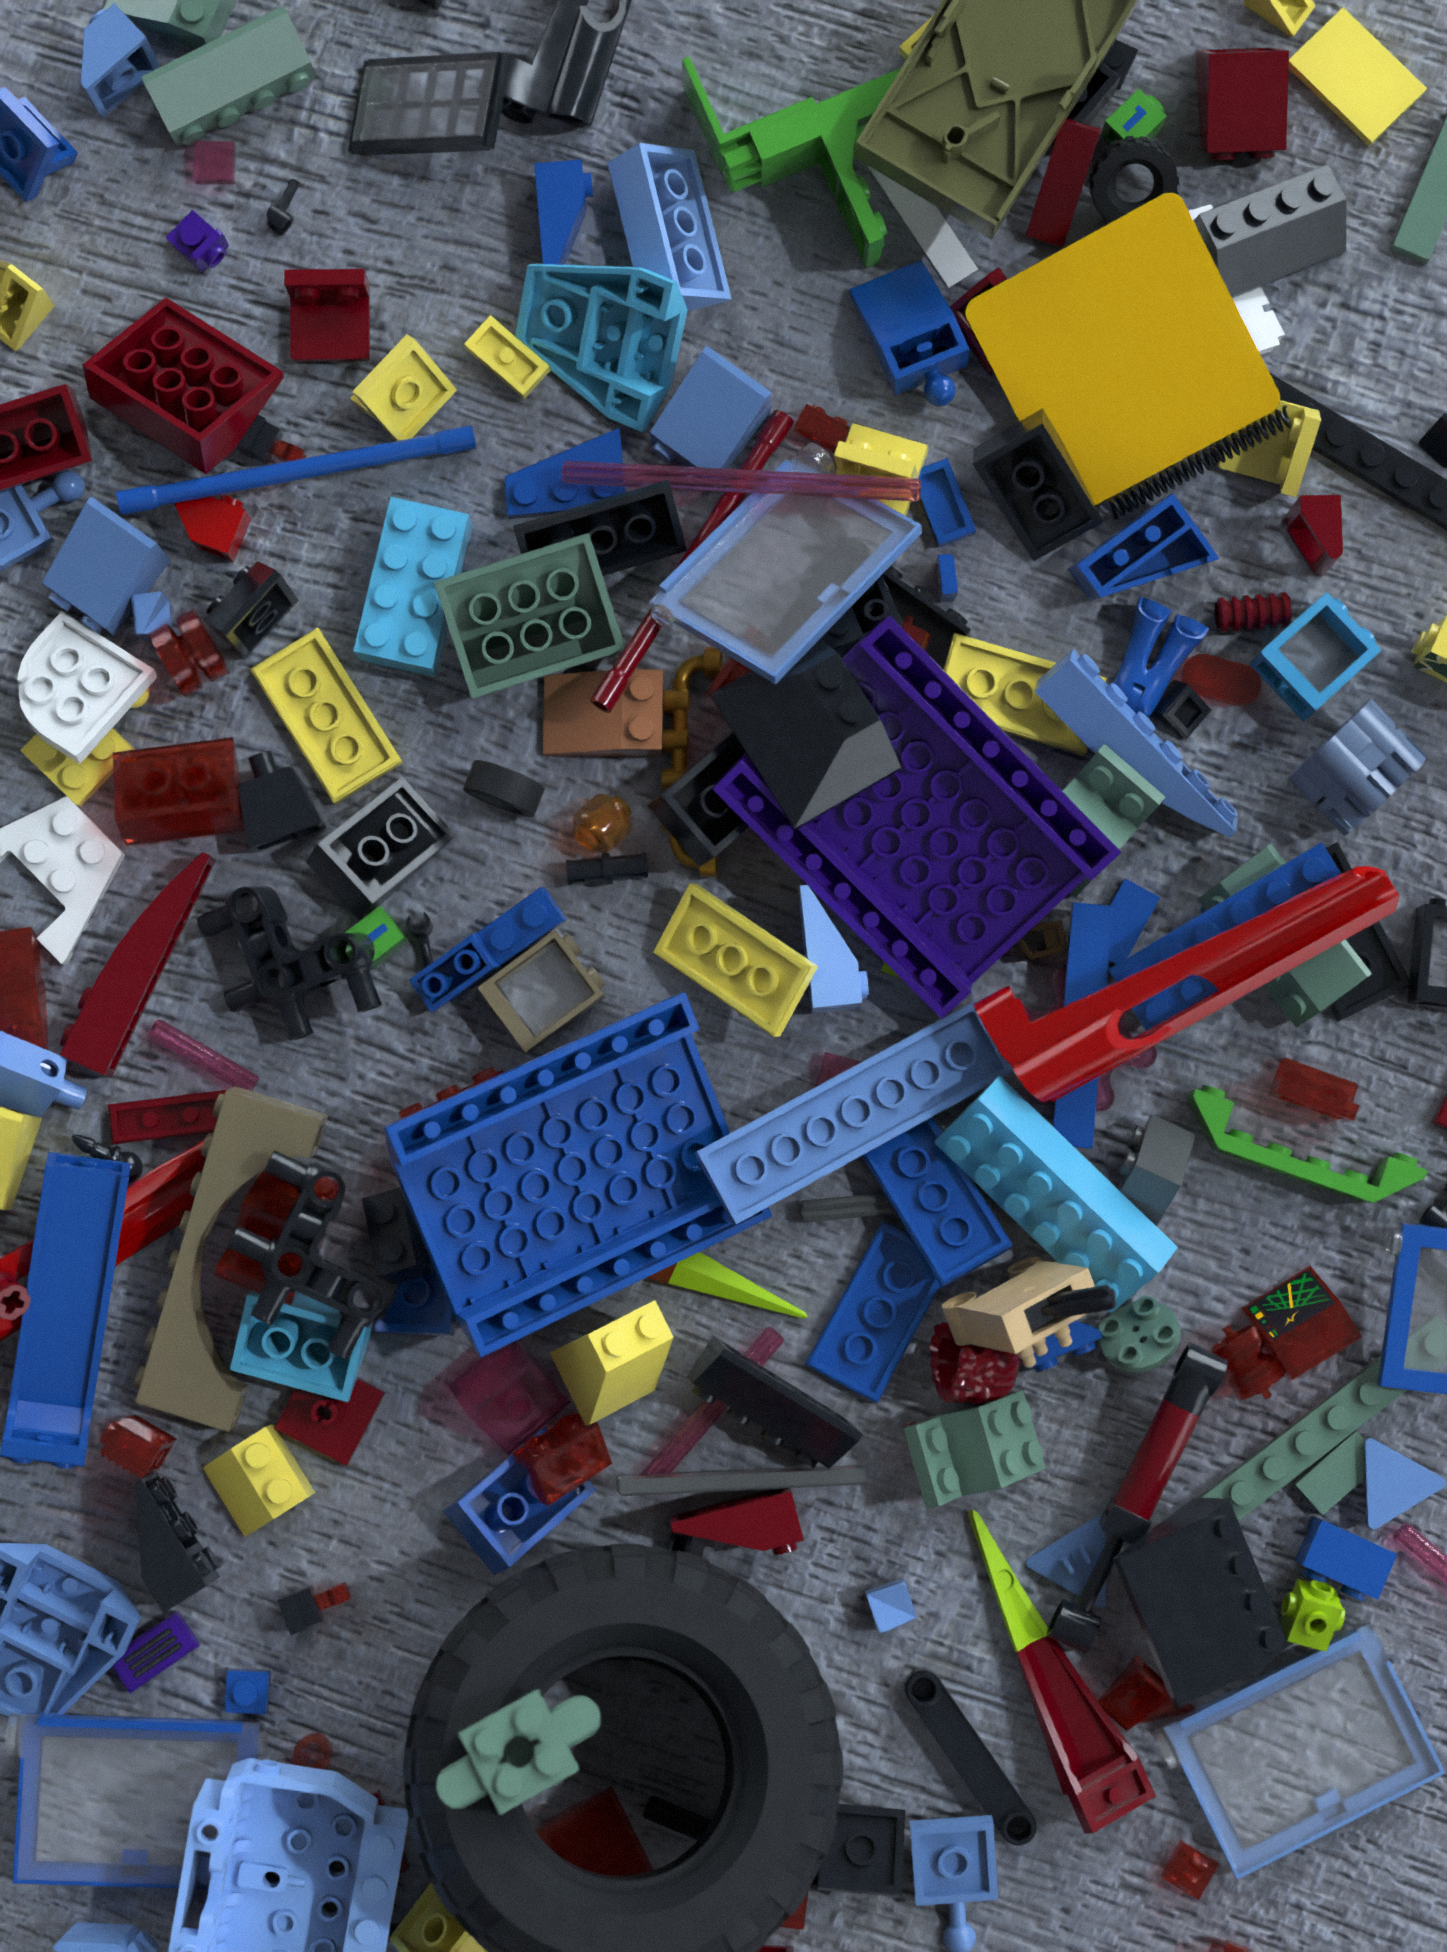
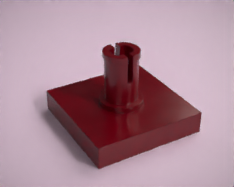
M358 1377L349 1402L295 1388L274 1429L347 1466L386 1392Z

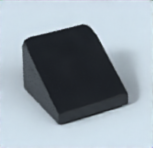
M1446 413L1438 419L1418 443L1443 468H1447Z
M1173 680L1167 686L1152 713L1181 738L1186 740L1210 713L1211 709L1189 684Z

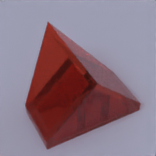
M1138 1655L1098 1699L1104 1711L1126 1732L1138 1724L1186 1714L1196 1709L1191 1703L1180 1708L1174 1707L1162 1677Z

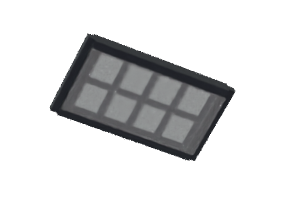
M483 52L380 58L364 61L348 152L365 156L490 151V149H494L511 56L507 53Z

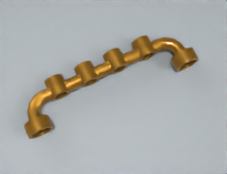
M705 647L704 655L692 656L682 662L675 673L673 690L664 691V713L673 714L672 729L663 730V753H672L671 769L662 770V792L687 771L690 677L695 672L702 670L704 671L705 679H722L723 652L715 647ZM661 823V832L670 833ZM669 834L671 852L677 861L686 867L699 869L700 877H717L718 855L699 867L676 839Z

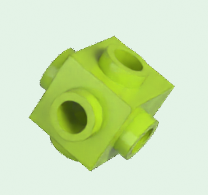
M1296 1580L1292 1593L1287 1592L1281 1606V1624L1287 1641L1324 1652L1327 1651L1334 1631L1341 1629L1345 1618V1609L1341 1605L1336 1589L1325 1582Z

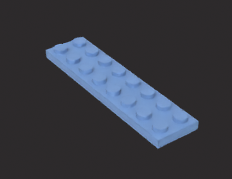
M975 1000L695 1152L694 1154L733 1226L984 1089L999 1075L1004 1078L1013 1073L1012 1066L1001 1056L981 1022L973 1005L977 1001Z

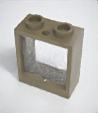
M556 930L477 987L527 1055L605 998L600 989L606 986L600 975L593 966L587 970L584 969L576 958L582 953L569 934L561 938ZM500 988H501V990L504 992V994L507 996V998L510 1000V1002L512 1003V1005H513L514 1007L511 1006V1004L508 1002V1000L505 998V996H504V995L502 994V992L499 990ZM518 1014L521 1015V1017L524 1019V1021L526 1022V1024L529 1026V1028H530V1029L532 1030V1032L535 1034L534 1036H533V1034L530 1032V1030L527 1028V1026L525 1025V1023L522 1021V1019L519 1017Z

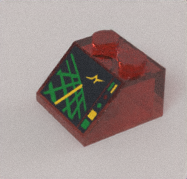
M1311 1266L1306 1267L1241 1307V1310L1283 1378L1294 1380L1362 1338L1339 1299Z

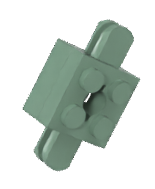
M537 1689L459 1732L458 1734L469 1755L441 1771L437 1778L436 1787L439 1797L452 1808H463L489 1794L501 1815L576 1773L580 1769L569 1748L596 1733L600 1726V1712L597 1705L585 1696H573L548 1709Z

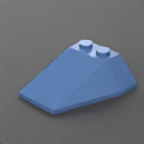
M0 1543L1 1714L23 1725L24 1713L63 1715L125 1654L141 1620V1616L118 1580L47 1544Z

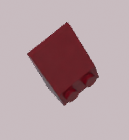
M791 1488L770 1489L672 1515L670 1521L672 1532L761 1551L772 1549L774 1555L798 1549L796 1542L804 1541Z

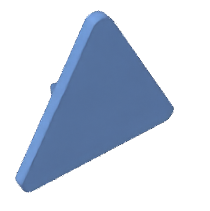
M1372 1438L1365 1440L1367 1526L1375 1530L1446 1486L1445 1478Z
M1097 1516L1028 1557L1026 1559L1027 1567L1080 1597L1105 1546V1532L1101 1530L1099 1524L1101 1517ZM1106 1581L1094 1604L1099 1608L1106 1605Z

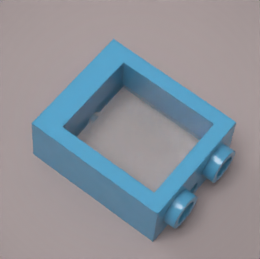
M1326 592L1259 652L1249 665L1304 722L1382 650L1376 644L1372 633L1360 627L1349 616L1346 606Z

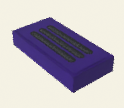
M177 1611L130 1643L125 1654L112 1667L128 1692L132 1693L201 1644L180 1612Z

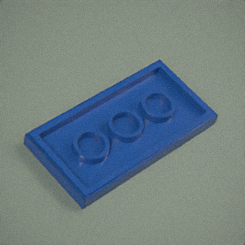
M931 1117L865 1153L861 1158L941 1288H944L1010 1250L1013 1244L973 1180L934 1143L942 1134V1131L934 1118Z
M884 1221L881 1222L805 1363L807 1366L875 1403H878L940 1288L938 1281L909 1235Z

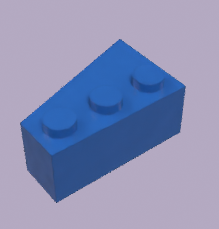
M1173 493L1160 499L1069 567L1068 571L1088 599L1093 601L1220 558Z

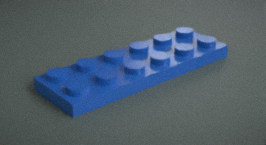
M1320 842L1108 970L1114 980L1118 982L1261 915L1290 898L1341 873L1323 843ZM1192 974L1134 1006L1132 1009L1145 1031L1219 990L1210 981Z

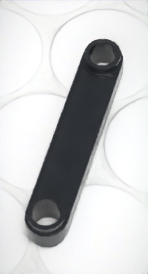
M927 1668L912 1670L905 1679L904 1691L918 1715L987 1815H992L993 1824L1008 1843L1015 1846L1029 1843L1036 1834L1037 1823L1028 1806L939 1677ZM919 1678H928L934 1682L933 1691L926 1697H918L912 1693V1685ZM1016 1816L1028 1819L1027 1829L1020 1834H1012L1007 1831L1008 1822Z

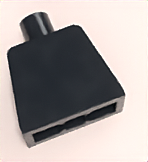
M271 751L261 752L248 758L254 779L240 783L238 790L249 849L257 853L327 828L300 776L292 766L277 770Z

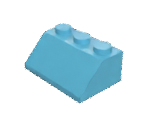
M258 1280L246 1297L230 1370L349 1402L367 1350L373 1324H370L369 1327H364L349 1359H344L327 1350L342 1317L339 1314V1310L294 1291V1293H288L274 1324H267L251 1316L266 1281Z

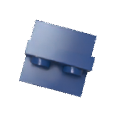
M6 87L0 88V176L27 202L38 196L45 176L73 164L78 151L25 97L17 100Z

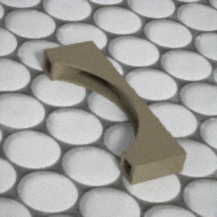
M237 1086L226 1090L225 1095L219 1094L216 1100L213 1117L218 1118L214 1134H207L202 1147L201 1156L206 1157L202 1173H196L191 1185L190 1195L195 1196L191 1211L186 1210L182 1217L179 1234L184 1235L180 1250L175 1249L171 1255L167 1272L172 1274L168 1289L163 1288L160 1293L156 1311L160 1312L161 1316L158 1326H153L148 1334L145 1343V1350L150 1351L146 1366H140L133 1386L134 1389L139 1390L135 1403L228 1432L238 1423L249 1385L239 1382L226 1365L214 1344L206 1323L200 1289L201 1263L205 1245L212 1226L222 1209L242 1186L254 1176L264 1171L274 1150L291 1158L301 1156L310 1159L317 1154L328 1117L327 1114Z

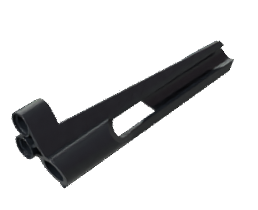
M557 0L531 65L511 56L501 114L510 120L524 124L532 123L535 113L560 121L591 126L632 0H615L609 21L606 22L598 21L591 15L587 7L589 0ZM484 69L477 93L479 96H482L486 69Z

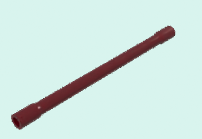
M780 410L773 411L757 436L755 445L678 566L741 504L771 455L777 451L793 426L794 421L788 414ZM661 593L658 595L655 602L661 597ZM650 608L615 665L606 673L592 695L590 702L596 708L605 713H611L627 688L630 677L662 629L667 618Z

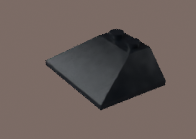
M821 638L777 684L772 683L752 670L710 694L715 705L794 830L801 828L901 770V765L881 719L839 654Z

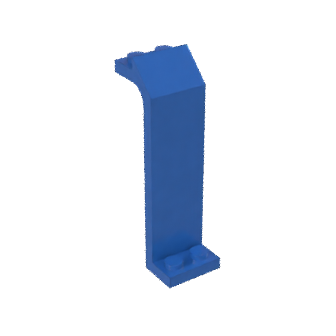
M48 1152L27 1283V1293L31 1300L29 1308L22 1315L0 1457L9 1458L16 1463L38 1461L51 1463L59 1468L84 1467L131 1163Z

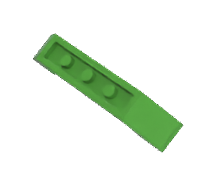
M1202 1085L1201 1090L1193 1089L1188 1093L1187 1100L1212 1150L1363 1203H1375L1426 1177L1428 1170L1416 1166L1418 1159L1398 1152L1394 1153L1393 1158H1380L1372 1184L1370 1185L1367 1184L1369 1176L1346 1169L1344 1175L1330 1171L1331 1163L1312 1156H1307L1306 1162L1290 1157L1292 1149L1269 1142L1268 1147L1265 1148L1253 1144L1254 1136L1245 1132L1230 1129L1229 1135L1224 1133L1234 1102L1224 1099L1226 1092L1211 1086Z

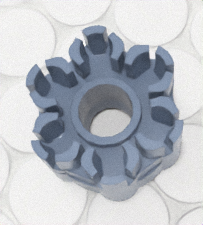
M1372 699L1366 702L1288 777L1313 804L1316 802L1319 804L1316 808L1344 836L1349 834L1352 828L1358 826L1366 817L1379 808L1386 801L1383 796L1385 795L1389 798L1397 790L1396 788L1400 787L1410 778L1412 773H1415L1424 764L1423 762L1428 757L1400 727L1396 730L1395 726L1397 724Z

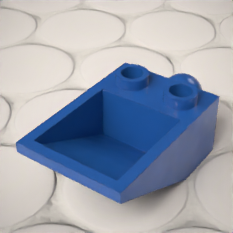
M922 259L849 289V294L894 395L897 396L925 384L924 396L930 404L938 407L949 404L955 396L956 388L952 379L946 375L968 366L969 347L952 310Z

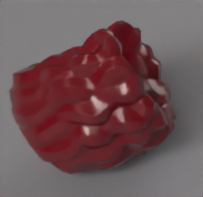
M942 1322L934 1326L935 1334L932 1336L929 1345L932 1355L930 1366L932 1369V1382L936 1384V1392L939 1398L945 1402H969L973 1405H979L985 1401L1003 1398L1012 1390L1020 1366L1018 1354L972 1344L959 1346L955 1343L948 1322Z

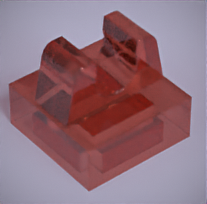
M1181 1839L1161 1876L1164 1880L1199 1900L1219 1863Z

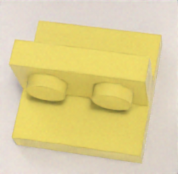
M406 334L352 391L354 395L350 399L360 410L378 421L395 441L413 438L457 389L419 343Z
M852 423L846 442L839 441L835 450L834 458L837 469L834 476L906 516L921 468L924 465L929 450L928 445Z

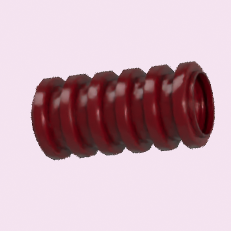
M1280 592L1278 597H1275L1274 593H1268L1266 598H1263L1261 594H1255L1254 599H1250L1249 595H1244L1241 600H1238L1236 596H1232L1229 601H1225L1224 597H1220L1215 602V623L1220 633H1226L1227 628H1231L1232 632H1238L1240 627H1243L1245 631H1250L1252 626H1256L1257 630H1262L1265 625L1273 629L1276 628L1277 624H1281L1282 628L1289 626L1292 619L1291 601L1286 592Z

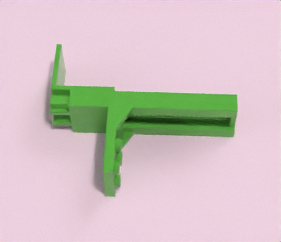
M690 56L683 58L682 78L684 92L720 172H723L728 189L735 193L758 182L762 188L819 164L865 269L879 264L882 248L885 247L884 235L887 234V229L879 212H872L868 200L871 199L868 184L863 176L857 178L853 169V157L856 141L901 68L819 103H815L813 97H810L732 131L723 133Z

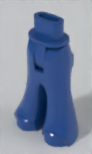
M1141 596L1138 598L1135 607L1127 650L1113 683L1126 695L1128 700L1126 704L1136 714L1142 712L1149 717L1159 703L1177 669L1186 657L1202 642L1209 628L1189 617L1180 614L1175 615L1151 668L1147 669L1146 665L1151 651L1172 611L1160 603Z

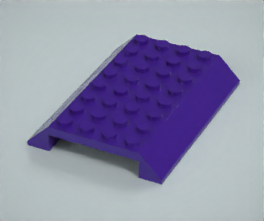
M889 615L866 634L841 659L881 719L901 765L900 771L797 830L793 829L746 752L713 787V790L943 1019L972 992V984L1086 877L1092 881L1121 854V850Z

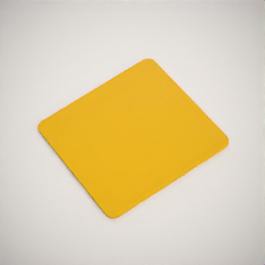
M1164 193L976 296L966 307V318L1019 422L1043 408L1062 439L1095 505L1272 413L1280 402V393L1183 199L1175 193Z

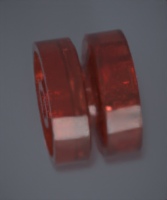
M194 609L175 618L181 633L180 636H177L167 623L149 632L150 639L158 655L185 697L203 688L199 670L204 673L210 682H214L230 673L214 640Z

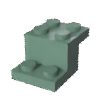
M1106 744L1096 752L1063 790L1075 805L1119 849L1166 798ZM1086 877L1070 894L1076 898L1091 880Z
M1023 1390L1010 1392L1003 1398L983 1402L979 1405L951 1409L903 1428L926 1509L941 1506L962 1496L1001 1489L1046 1469L1043 1460V1450L1037 1440L1031 1419V1409L1026 1402Z

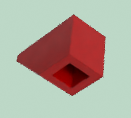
M221 495L219 500L213 497H206L174 503L186 532L197 549L231 562L235 561L251 521L250 516L243 509L244 504L232 497Z

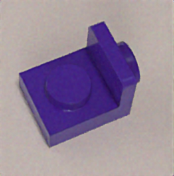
M193 209L165 237L168 243L202 274L209 267H216L224 259L227 253L226 249L229 247L224 234L218 229H213Z

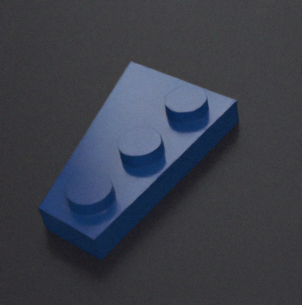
M620 428L505 476L508 518L518 519L547 516L625 493Z

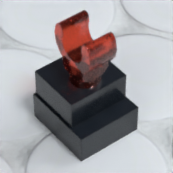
M260 415L256 417L237 445L240 453L266 465L269 464L273 455L283 462L306 458V455L303 454V449L281 441L283 437L281 429L268 423L266 418Z
M344 1582L316 1595L311 1585L283 1595L277 1601L289 1633L293 1635L307 1629L308 1626L321 1622L324 1619L323 1609L350 1600L351 1596Z

